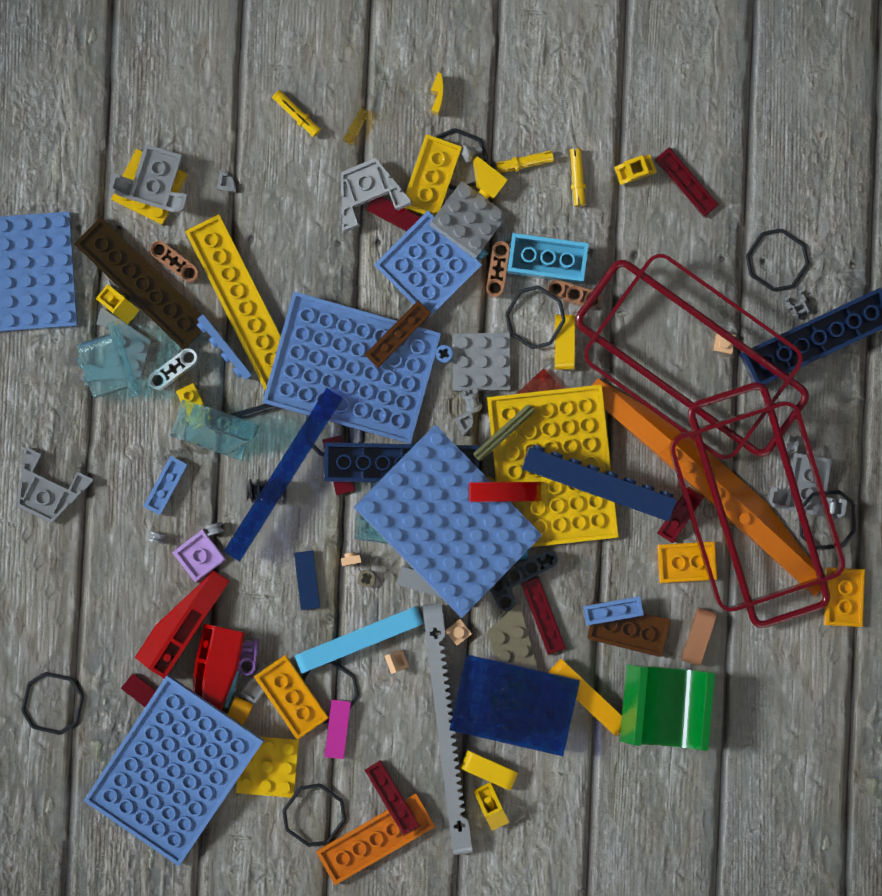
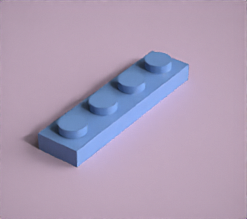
M204 314L198 317L199 323L197 326L203 333L206 331L211 336L209 341L215 348L220 347L223 351L221 356L227 363L232 362L235 366L233 371L239 378L243 376L245 380L250 377L251 373Z

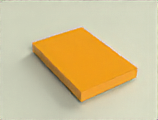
M715 541L703 542L714 580H717ZM697 542L657 545L659 583L709 580Z
M826 567V575L834 572L836 568ZM844 568L840 576L826 581L830 592V601L824 608V625L863 627L865 569Z

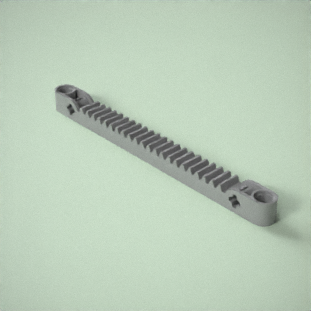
M442 603L422 605L453 855L473 853L468 819L460 814L465 811V807L459 806L464 803V799L459 798L463 796V792L458 791V789L462 788V784L457 783L461 780V776L456 775L460 772V769L455 767L459 765V761L454 760L458 757V753L453 752L457 749V745L452 744L456 742V738L451 737L455 734V730L450 729L454 726V722L449 721L453 718V715L448 714V712L452 711V707L447 706L451 703V699L446 698L450 695V692L445 691V689L449 688V684L444 683L448 680V677L443 674L448 671L442 668L447 663L441 660L446 655L440 653L445 647L439 645V642L445 636ZM433 628H437L438 631H441V634L438 635V638H434L433 635H430V632L433 631ZM458 820L465 824L461 830H458V827H454Z

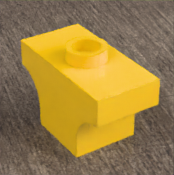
M651 154L629 159L614 167L620 186L657 173Z

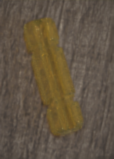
M359 109L356 114L357 117L354 118L348 133L343 138V141L350 145L354 142L355 136L358 135L363 126V121L369 115L364 109Z

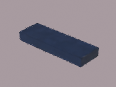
M313 550L296 552L294 557L301 610L320 608Z

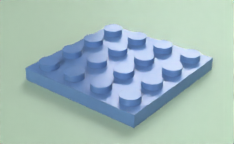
M429 211L374 264L413 305L419 300L432 313L427 319L482 266L477 259H474L429 225L434 218Z

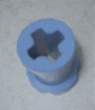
M441 345L436 349L435 355L437 361L444 364L450 362L453 353L449 346ZM444 350H447V355L449 357H444L443 359H441V354L439 352H444Z

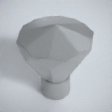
M463 145L461 149L466 163L471 162L476 155L483 153L481 147L474 148Z

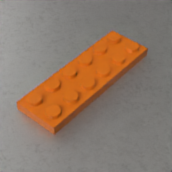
M417 793L406 798L405 801L419 822L420 827L405 837L387 809L316 850L334 885L436 827Z

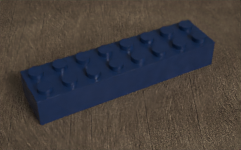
M880 287L780 334L800 350L802 355L800 368L882 330V289ZM776 337L752 348L787 374L792 372L798 363L797 353ZM744 352L739 354L752 383L759 382L765 385L779 378Z
M325 442L324 482L378 483L415 444ZM456 445L479 469V460L475 458L473 453L480 445Z
M537 445L527 448L520 469L669 522L676 503V499L672 498L673 494L660 490V493L654 492L655 488L646 484H642L641 487L637 486V481L625 477L623 480L618 479V474L606 471L605 474L599 472L600 468L590 464L584 467L581 465L582 461L569 458V461L562 459L563 455L551 451V454L545 453V448Z

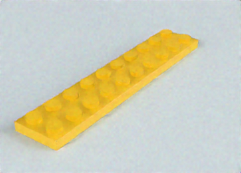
M218 214L186 230L185 233L266 391L281 336Z

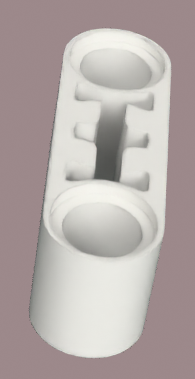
M184 349L150 375V386L156 390H163L198 363V354L192 349ZM188 353L194 355V360L191 363H186L184 360L185 355ZM180 359L181 363H182L183 365H185L186 367L183 368V367L180 365V366L176 369V370H177V373L174 374L173 372H171L170 374H168V376L170 377V379H167V377H166L162 372H163V371H165L166 373L170 372V371H171V368H170V367H171L172 365L175 366V367L178 366V365L180 364V363L178 362V360ZM156 376L163 377V383L160 386L154 385L153 381Z

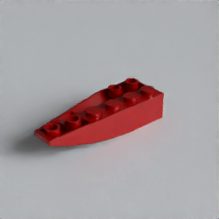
M215 571L211 572L154 626L134 658L163 679L168 674L170 675L230 581Z
M203 624L195 662L192 691L222 711L238 669L245 632L222 626Z

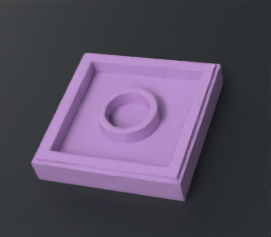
M204 529L172 552L195 583L226 560Z

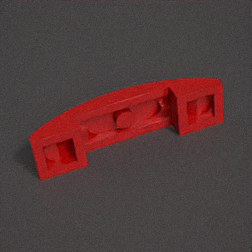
M541 482L469 483V502L541 501Z

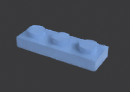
M170 456L143 507L161 516L188 465Z
M640 596L583 606L586 626L643 616Z

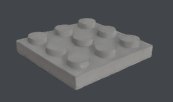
M461 181L429 225L476 259L507 217V214Z
M452 333L453 391H464L468 388H477L478 391H510V333Z

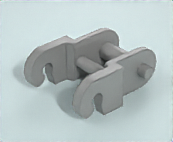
M801 290L798 293L802 301L796 305L791 306L788 298H784L788 309H792L793 317L799 319V315L805 312L810 313V307H807L805 303L806 298ZM803 305L804 309L797 312L795 308Z

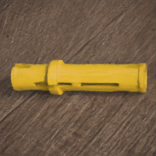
M278 90L273 95L272 99L297 121L299 127L302 126L313 138L321 131V128L310 119V115L308 113L305 114L281 90ZM284 102H286L293 110H295V112H293ZM298 115H300L309 124V126L301 118H299Z
M576 148V151L570 149L573 183L571 190H573L574 207L586 206L584 193L586 184H584L581 148Z
M552 150L518 158L515 156L506 161L496 162V169L500 174L509 171L518 172L519 169L554 162Z

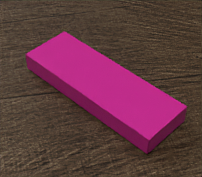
M332 699L324 757L344 759L351 701Z

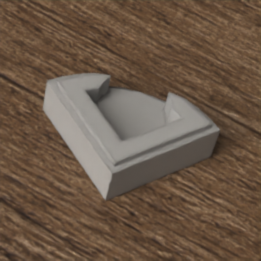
M220 170L217 190L236 193V184L233 178L228 173Z
M466 412L455 418L463 436L472 428L473 413Z

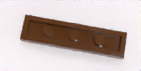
M418 300L364 355L379 368L432 313Z

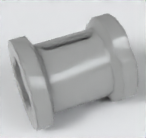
M468 388L461 393L462 398L465 399V408L468 413L478 412L482 409V404L477 396L479 393L477 388Z

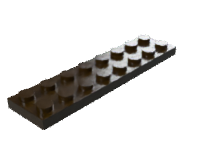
M102 217L74 243L183 350L202 333L197 326L199 323L197 318L202 314Z

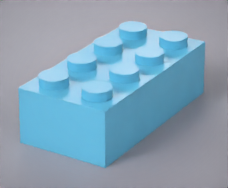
M512 233L507 274L583 284L589 243Z

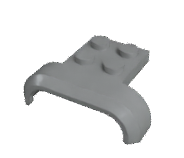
M145 144L134 180L113 173L109 187L118 196L178 213L184 209L188 197L184 193L172 192L182 155Z
M793 453L791 466L803 503L811 493L818 492L807 455ZM814 456L823 489L827 491L832 459ZM789 483L787 490L770 487L768 502L772 507L797 512ZM814 496L804 507L807 514L825 516L819 496ZM826 497L832 518H840L845 515L847 500Z

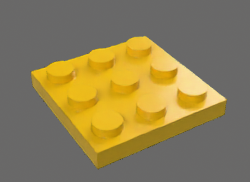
M135 150L123 177L134 180L142 151ZM178 169L172 192H180L188 176L187 173ZM113 194L111 198L112 201L162 226L170 212Z
M259 736L264 741L238 778L236 793L291 798L295 792L299 739Z

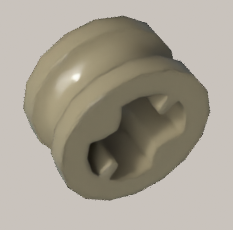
M363 570L358 575V582L363 587H370L375 582V576L371 571ZM365 573H367V576L369 574L372 576L369 584L361 582Z

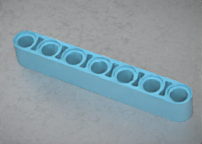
M415 606L294 655L300 672L304 673L424 624L418 606Z

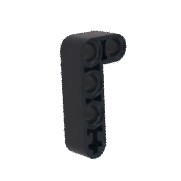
M545 551L509 569L499 579L503 584L502 589L499 591H495L493 588L490 589L497 606L503 611L511 610L514 607L515 601L509 589L554 567L558 561L557 555L553 551ZM546 554L553 556L552 564H542L544 569L541 570L540 564L536 559L540 558V561L546 559ZM530 562L535 563L537 566L536 572L532 574L526 570V566ZM512 571H517L520 575L517 582H512L509 579V574ZM503 597L511 599V605L508 608H503L500 604Z

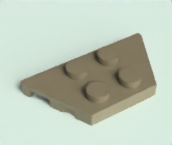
M519 603L487 632L497 668L509 671L523 669L525 674L538 676V667Z

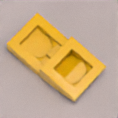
M438 72L431 88V93L437 95L431 109V114L439 116L443 100L442 74Z

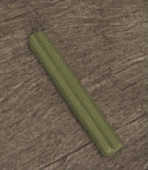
M526 405L473 453L475 458L479 461L485 458L535 413L534 408L531 405Z

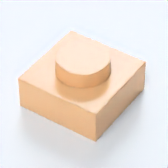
M716 333L713 351L732 355L734 345Z
M356 552L344 554L345 558H341L342 566L362 562L361 556L356 555Z
M461 619L445 630L456 645H459L472 634Z
M403 649L385 655L391 674L409 667Z

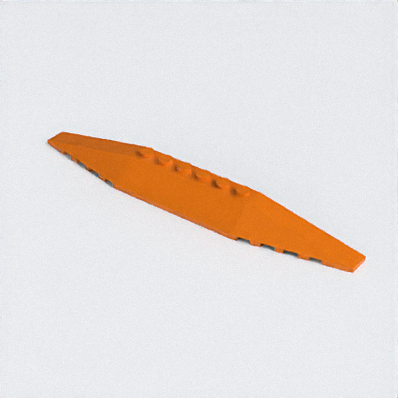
M597 379L592 386L602 385L604 410L670 469L675 471L669 447L674 437L682 432L645 405L604 381ZM689 437L684 438L677 443L675 448L683 478L715 507L696 442ZM707 451L728 520L797 582L803 583L817 578L813 562L769 504L713 454ZM819 584L805 588L813 596H816L821 590Z

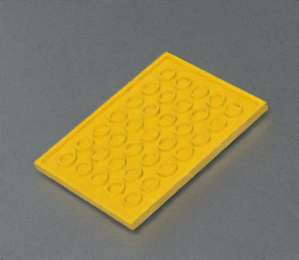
M602 385L487 397L491 437L526 405H531L535 410V413L493 449L496 482H541V501H510L542 534L531 547L618 538L615 502L520 469L527 448L537 445L545 448V453L551 454V451L562 454V459L569 461V458L582 461L581 465L584 467L590 464L600 468L599 472L601 473L611 472Z

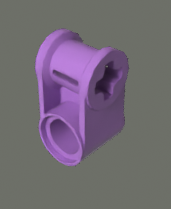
M258 639L244 641L238 665V670L243 675H252L256 671ZM246 661L251 662L253 666L250 672H245L242 669V665Z

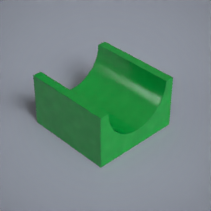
M626 664L620 742L634 746L660 745L708 751L715 673L701 670Z

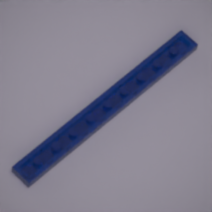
M328 388L325 389L223 552L241 562L343 400L341 396Z

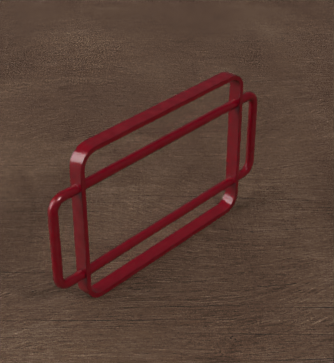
M665 254L652 256L642 269H639L627 260L615 261L575 317L578 329L591 338L584 351L586 363L682 433L688 430L595 365L589 358L590 347L594 342H597L689 408L694 403L600 336V333L639 279L649 284L782 379L784 383L771 399L772 403H775L788 384L801 393V399L796 405L800 412L809 400L808 390L793 378L802 364L800 350ZM657 258L667 259L792 348L798 355V363L790 375L646 274L645 270L650 263ZM620 267H624L636 275V277L600 328L595 332L583 323V318L615 272ZM702 408L696 410V414L710 424L719 421ZM767 411L760 414L744 438L726 425L717 427V429L739 444L732 453L727 455L718 453L704 443L706 450L720 459L734 457L742 447L758 457L769 455L777 445L775 436H773L764 449H759L747 441L767 414ZM794 411L790 413L780 427L782 436L785 435L796 420ZM694 435L689 437L695 441Z
M759 382L750 383L692 403L688 410V419L692 430L674 437L669 449L717 605L729 612L747 608L750 621L758 628H767L825 608L830 601V592L826 581L841 575L844 571L845 559L799 408L787 401L772 403L767 387ZM753 390L761 392L765 403L764 407L699 428L695 414L697 409ZM781 406H789L794 411L837 553L838 567L834 572L824 575L774 410ZM767 411L817 578L751 599L701 433ZM693 435L744 602L733 606L723 605L676 456L675 448L677 443ZM819 584L822 592V600L820 602L764 621L757 618L754 605Z

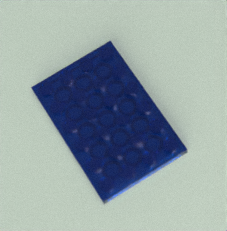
M467 654L449 730L563 757L580 680Z

